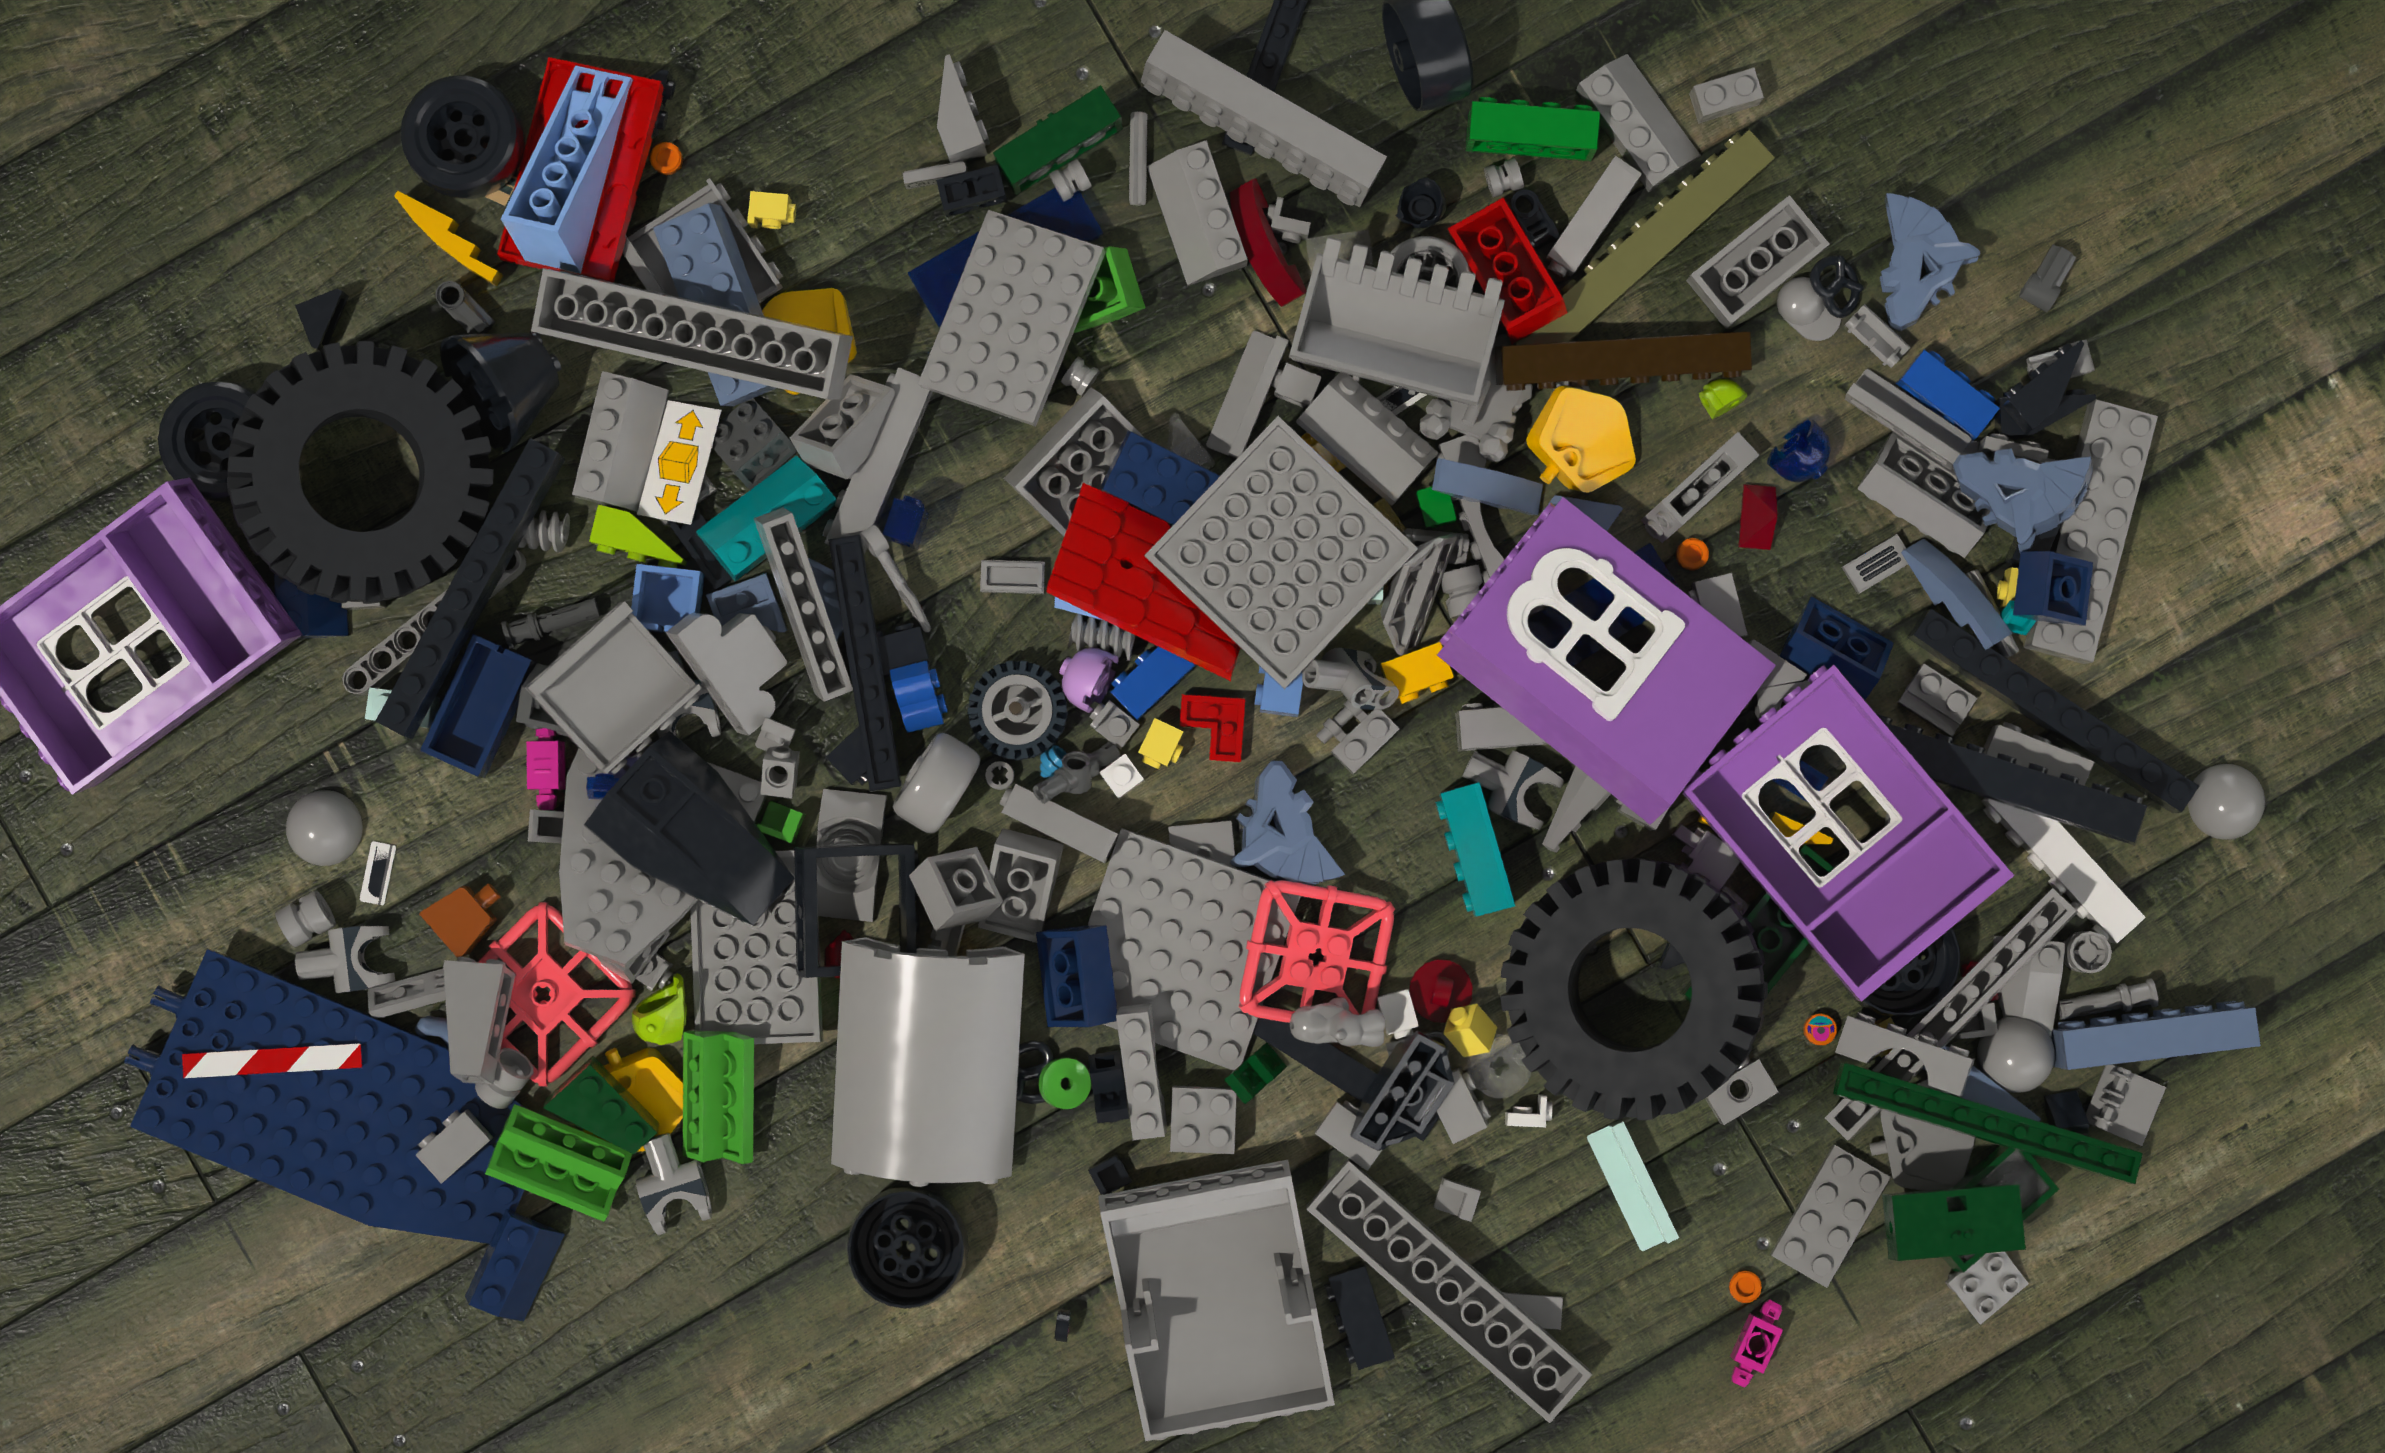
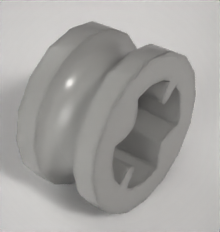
M998 761L989 765L985 777L989 786L997 790H1004L1012 785L1015 775L1014 770L1009 764ZM996 767L999 770L1002 767L1007 769L1008 772L1005 776L1008 780L1006 783L1002 784L999 781L997 785L992 781L995 777L992 771Z

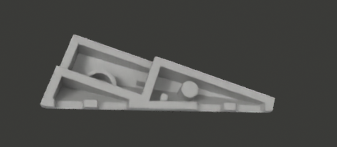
M1577 766L1574 768L1543 841V845L1548 850L1556 853L1560 849L1558 845L1571 831L1576 832L1581 827L1580 821L1592 809L1596 811L1611 795V793Z

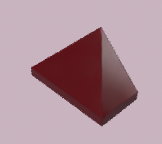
M1743 485L1738 548L1771 550L1778 516L1776 487Z

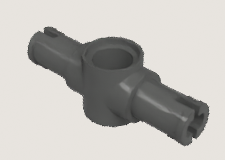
M1107 742L1092 753L1080 751L1067 753L1062 759V767L1055 770L1053 776L1034 785L1033 792L1036 798L1045 804L1062 792L1074 794L1087 792L1092 786V778L1097 776L1102 768L1120 758V752L1115 745Z

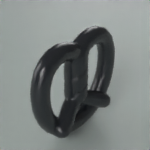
M1839 255L1824 257L1812 268L1810 274L1811 286L1817 295L1823 298L1827 311L1835 318L1849 316L1856 308L1860 299V292L1864 289L1863 285L1859 283L1858 277L1851 265L1843 256ZM1834 265L1836 266V277L1824 288L1820 282V274L1826 267ZM1843 287L1851 289L1848 303L1845 307L1839 309L1835 305L1833 298Z
M1028 1041L1019 1044V1056L1031 1050H1038L1044 1056V1063L1024 1069L1018 1065L1016 1100L1028 1104H1038L1046 1101L1041 1096V1093H1024L1026 1081L1039 1078L1046 1064L1054 1060V1055L1047 1044L1041 1041Z

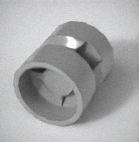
M1479 565L1444 573L1441 586L1443 593L1449 594L1450 597L1446 601L1450 618L1459 617L1481 590L1479 586L1483 580Z
M317 890L301 897L299 905L290 903L275 912L280 929L293 947H298L311 940L313 932L322 934L336 926V921L329 905Z
M2091 931L2074 932L2063 941L2065 943L2064 964L2072 971L2081 973L2099 972L2108 965L2111 959V946L2107 939L2099 933Z
M511 1048L500 1049L493 1085L475 1084V1090L478 1096L488 1105L505 1109L511 1105L519 1094L520 1089L525 1086L533 1075V1066L529 1059L519 1051Z

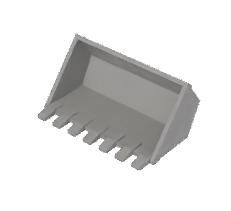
M1328 237L1324 254L1317 253L1289 358H1292L1293 361L1352 375V380L1355 381L1364 378L1408 389V394L1415 395V392L1476 407L1505 300L1499 299L1503 284L1502 280L1489 278L1485 295L1472 292L1476 277L1475 273L1462 271L1458 288L1445 285L1449 271L1447 266L1436 264L1430 282L1418 279L1422 261L1409 257L1403 275L1391 272L1395 258L1394 253L1381 251L1378 266L1375 268L1365 265L1368 252L1367 246L1355 244L1351 260L1347 261L1338 258L1342 241Z

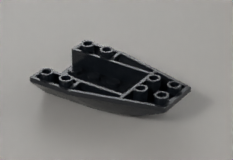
M670 731L648 747L606 793L584 824L588 830L633 868L750 926H753L794 880V876L719 772Z

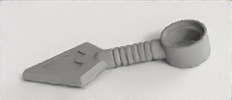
M870 526L860 533L864 544L871 554L878 558L893 585L898 590L899 596L923 631L930 632L931 626L915 594L907 586L906 580L888 552V542L877 526Z

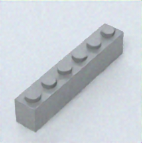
M899 367L896 374L890 373L885 386L894 389V397L868 458L849 477L851 481L847 490L842 489L837 497L835 507L839 508L834 520H828L822 535L826 537L824 543L829 546L828 539L858 535L872 525L877 526L933 394V391L921 388L918 385L921 376ZM862 540L863 551L865 555L867 547Z
M782 507L754 518L815 695L825 702L853 691L793 513Z

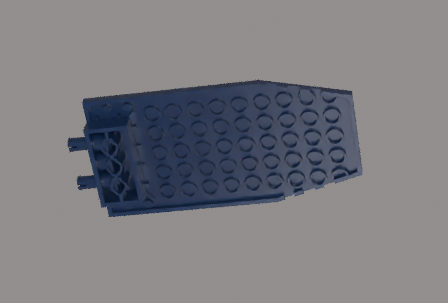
M212 949L206 950L187 995L183 997L159 985L155 989L153 994L157 996L151 998L150 1004L175 1013L177 1019L162 1054H159V1056L136 1047L134 1044L128 1051V1054L131 1055L126 1056L124 1063L149 1072L151 1077L130 1127L368 1226L490 1244L505 1210L508 1209L516 1212L525 1190L486 1175L485 1172L514 1104L526 1109L528 1108L515 1099L505 1109L495 1108L485 1103L478 1096L475 1090V1083H463L451 1074L448 1048L382 1020L372 1018L370 1015ZM361 1044L362 1068L183 1078L182 1054ZM468 1109L494 1138L441 1184L416 1156L422 1149L418 1144L432 1131L436 1136L446 1128L442 1122L456 1110L462 1114Z

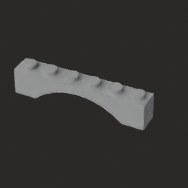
M1464 435L1440 444L1437 448L1439 453L1435 457L1436 462L1437 458L1481 468L1485 467L1486 459L1480 454L1479 440L1472 436ZM1451 496L1452 502L1458 501L1462 511L1457 515L1463 531L1469 530L1473 542L1469 543L1472 556L1475 561L1480 560L1484 572H1481L1483 585H1485L1502 564L1504 558L1494 547L1485 529L1480 511V502H1469ZM1542 605L1532 609L1528 616L1541 612L1543 610Z

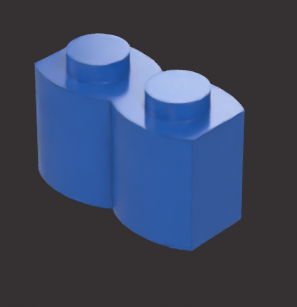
M926 660L891 669V681L907 733L944 724L943 713H947L948 709L944 695H937L935 689L940 687L936 668L930 670Z

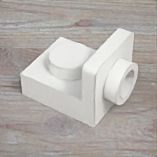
M1538 1094L1537 1113H1532V1107L1513 1106V1112H1505V1125L1546 1128V1121L1552 1120V1102L1547 1101V1095Z

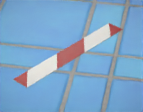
M361 1044L182 1054L183 1078L362 1068Z

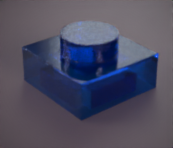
M603 773L596 774L595 777H587L586 790L588 799L602 800L620 778H614L611 774Z

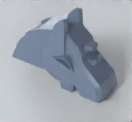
M1886 193L1885 206L1894 251L1889 267L1881 271L1880 282L1882 293H1892L1886 298L1887 302L1885 303L1889 327L1896 331H1901L1917 323L1929 302L1934 306L1940 304L1936 293L1945 290L1949 297L1955 294L1952 282L1960 267L1977 262L1980 251L1969 243L1959 242L1950 223L1945 220L1943 215L1934 206L1930 207L1912 197L1907 198L1897 194ZM1923 265L1928 274L1920 279Z
M2011 448L1996 450L1994 461H1989L1984 452L1959 455L1953 464L1960 490L1976 501L1974 504L1977 512L1983 508L1990 510L1987 516L1982 517L1985 526L1997 524L2001 529L2017 537L2020 554L2031 549L2036 535L2058 527V524L2068 520L2075 514V510L2087 493L2093 473L2091 456L2038 464L2025 458L2016 459Z
M1283 761L1269 762L1256 777L1254 800L1248 799L1245 805L1251 807L1252 814L1250 817H1245L1240 813L1236 818L1244 827L1242 851L1230 860V864L1241 868L1254 865L1261 872L1278 881L1286 880L1308 885L1334 880L1345 875L1321 842L1314 836L1312 820L1307 813L1314 802L1305 790L1296 794L1292 792L1297 779ZM1271 820H1273L1275 828L1270 825Z

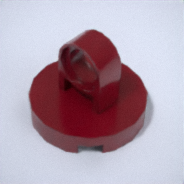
M1435 959L1424 963L1414 972L1409 983V993L1413 1007L1422 1017L1432 1022L1446 1023L1451 1009L1467 1006L1472 1000L1473 986L1469 975L1460 965L1450 960Z

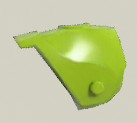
M673 974V983L645 998L633 1009V1028L642 1040L657 1043L658 1045L682 1040L684 1027L686 1026L687 1007L684 1000V981L680 974Z

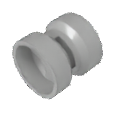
M1515 158L1506 160L1501 166L1490 165L1484 167L1487 185L1493 198L1503 195L1504 191L1509 189L1516 191L1524 188L1521 171Z
M1078 159L1068 163V167L1063 170L1057 169L1049 173L1063 202L1072 198L1075 192L1079 190L1084 192L1092 187Z

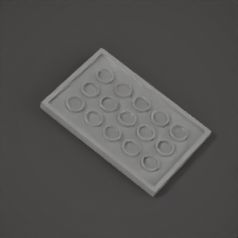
M988 210L918 385L921 388L1036 427L1106 253L1105 249Z
M794 850L775 851L794 876V880L753 926L700 900L690 909L695 1031L737 1032L753 1037L754 1044L823 1041L821 977L804 978L796 975ZM817 900V922H818V900ZM818 925V966H820L819 925Z

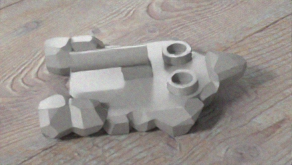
M1506 334L1499 335L1494 340L1478 405L1475 407L1439 397L1437 399L1433 398L1426 407L1427 414L1420 419V432L1425 437L1437 440L1450 428L1480 439V454L1485 459L1497 462L1508 453L1507 444L1513 439L1514 428L1511 426L1516 419L1515 413L1522 407L1523 402L1531 398L1533 389L1531 383L1525 384L1526 390L1506 391V385H1496L1495 346H1512Z

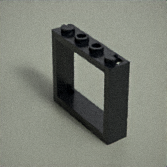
M889 843L794 847L797 976L804 978L840 976L841 965L818 966L816 858L898 855L900 952L917 954L919 947L916 945V933L919 931L920 921L918 914L915 912V901L918 900L919 896L909 877L919 864V857L914 844Z

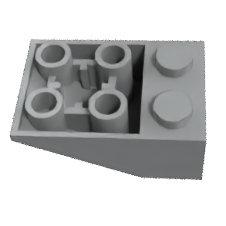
M949 54L945 56L937 129L950 163L960 161L968 163L988 155L985 146L989 145L990 141L983 121H975L974 117L979 115L971 91L964 92L963 87L968 85L960 62L953 63Z

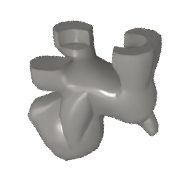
M1343 997L1333 998L1329 1003L1302 1006L1291 1015V1033L1296 1039L1314 1044L1339 1042L1345 1046L1364 1045L1368 1047H1378L1384 1043L1385 1018L1380 1010L1373 1009L1361 1015L1353 1014L1349 1011L1348 1001Z

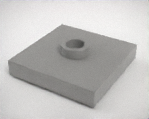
M1232 821L1168 827L1170 845L1232 866L1230 860L1235 857Z

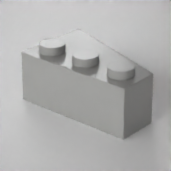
M2004 722L2003 726H1992L1983 747L1986 749L1984 754L1997 758L1998 753L2016 758V764L2028 768L2029 763L2037 764L2047 768V774L2059 778L2061 773L2079 778L2078 784L2085 785L2094 761L2081 757L2079 753L2063 747L2061 749L2050 745L2051 741L2038 735L2030 737L2022 734V729L2013 724Z

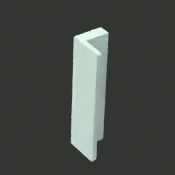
M1618 1120L1589 1134L1587 1140L1639 1249L1645 1251L1664 1241L1670 1243L1678 1239L1679 1236L1624 1122Z

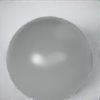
M2217 764L2202 771L2193 781L2199 785V788L2189 801L2188 809L2195 825L2205 834L2222 840L2236 839L2248 834L2260 822L2265 809V795L2258 779L2247 769L2234 764Z
M331 790L314 791L301 797L291 808L286 821V836L292 850L301 859L314 865L330 866L346 860L356 850L362 837L363 825L357 807L345 795Z
M2005 1017L1997 1020L1998 1032L1992 1036L1980 1037L1978 1042L1977 1061L1981 1072L2006 1092L2021 1093L2038 1087L2047 1079L2054 1065L2055 1050L2051 1037L2042 1026L2028 1019Z

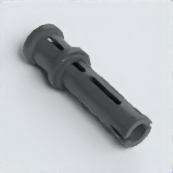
M591 598L584 602L540 615L531 612L527 614L526 618L512 622L505 620L501 621L506 642L511 649L515 647L516 643L533 638L536 641L541 640L545 633L600 618L601 616L595 598Z

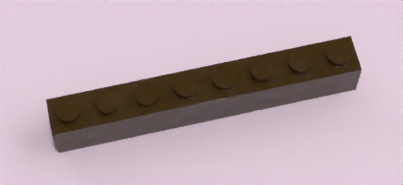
M1750 332L1495 346L1496 385H1506V391L1526 390L1525 384L1537 383V389L1557 388L1556 382L1568 381V386L1584 387L1588 386L1587 380L1599 379V385L1619 384L1618 378L1630 377V383H1649V376H1661V382L1680 381V374H1692V380L1711 379V372H1722L1723 378L1742 377V371L1752 370Z

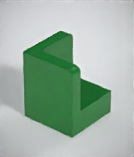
M1432 487L1417 491L1424 530L1456 522L1457 518L1450 495L1434 491Z

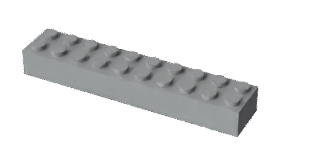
M544 268L531 332L835 400L841 399L853 336L561 270Z
M1347 1158L1306 1205V1210L1549 1423L1592 1376L1588 1367L1350 1158Z

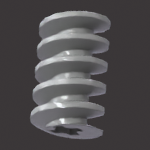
M542 510L538 519L533 518L518 548H523L528 543L530 549H537L540 544L543 551H548L553 545L555 552H562L569 536V514L567 513L564 520L560 521L558 512H554L551 520H547L546 511Z
M1076 614L1071 626L1068 650L1073 642L1076 643L1077 651L1083 650L1086 644H1088V648H1098L1100 646L1101 650L1108 652L1112 648L1114 655L1118 656V659L1123 651H1125L1127 660L1130 661L1135 635L1113 624L1109 626L1105 620H1100L1098 624L1095 618L1088 617L1087 621H1083V615Z

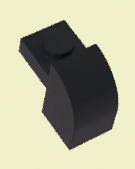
M1120 1050L1088 1055L1097 1124L1129 1119V1107Z

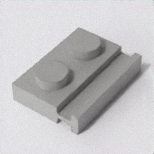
M1922 664L1897 703L1949 737H1953L1955 731L1974 705L1977 697L1931 667Z

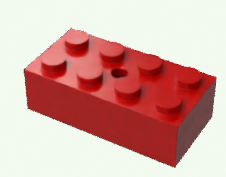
M1504 198L1447 228L1453 244L1465 257L1472 273H1475V282L1483 295H1485L1489 278L1502 280L1503 284L1499 299L1505 300L1499 323L1511 344L1568 313L1563 297Z

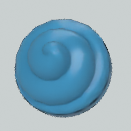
M1056 745L1040 755V775L1042 777L1053 776L1055 770L1062 767V759L1067 753Z

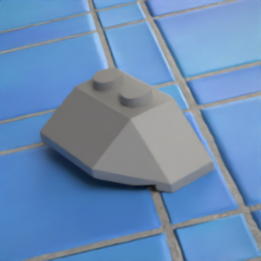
M1454 534L1441 536L1417 546L1418 550L1394 574L1391 583L1387 585L1383 592V605L1380 610L1382 622L1396 653L1401 656L1414 652L1417 649L1457 536Z

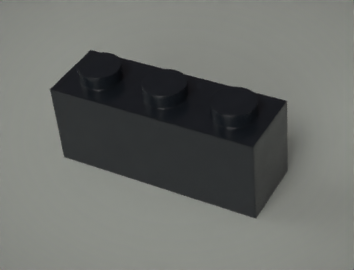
M1365 1264L1329 1274L1330 1283L1324 1284L1330 1303L1336 1301L1340 1313L1334 1315L1339 1332H1346L1350 1344L1344 1346L1349 1363L1356 1362L1358 1370L1395 1359Z

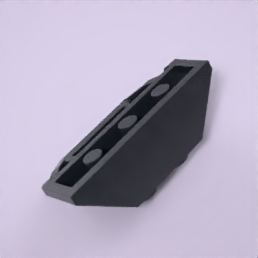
M1419 1031L1399 1042L1364 1094L1350 1134L1351 1137L1380 1151L1389 1145L1421 1135L1454 1085L1445 1045Z

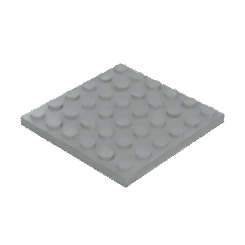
M1277 416L1144 556L1285 690L1394 576L1418 548L1291 427Z
M1121 828L1087 925L1107 926L1117 1012L1119 1007L1151 1003L1155 1043L1231 1070H1235L1240 1066L1258 1019L1248 1013H1243L1239 1008L1240 988L1248 955L1246 945L1247 940H1251L1259 899L1266 888L1264 884L1270 880ZM1281 893L1295 914L1301 896ZM1273 899L1263 942L1283 946L1290 924ZM1261 953L1253 993L1271 981L1280 955ZM1117 1021L1103 1024L1118 1030Z

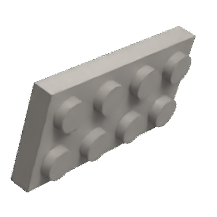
M1833 1144L1770 1255L1827 1288L1891 1177Z

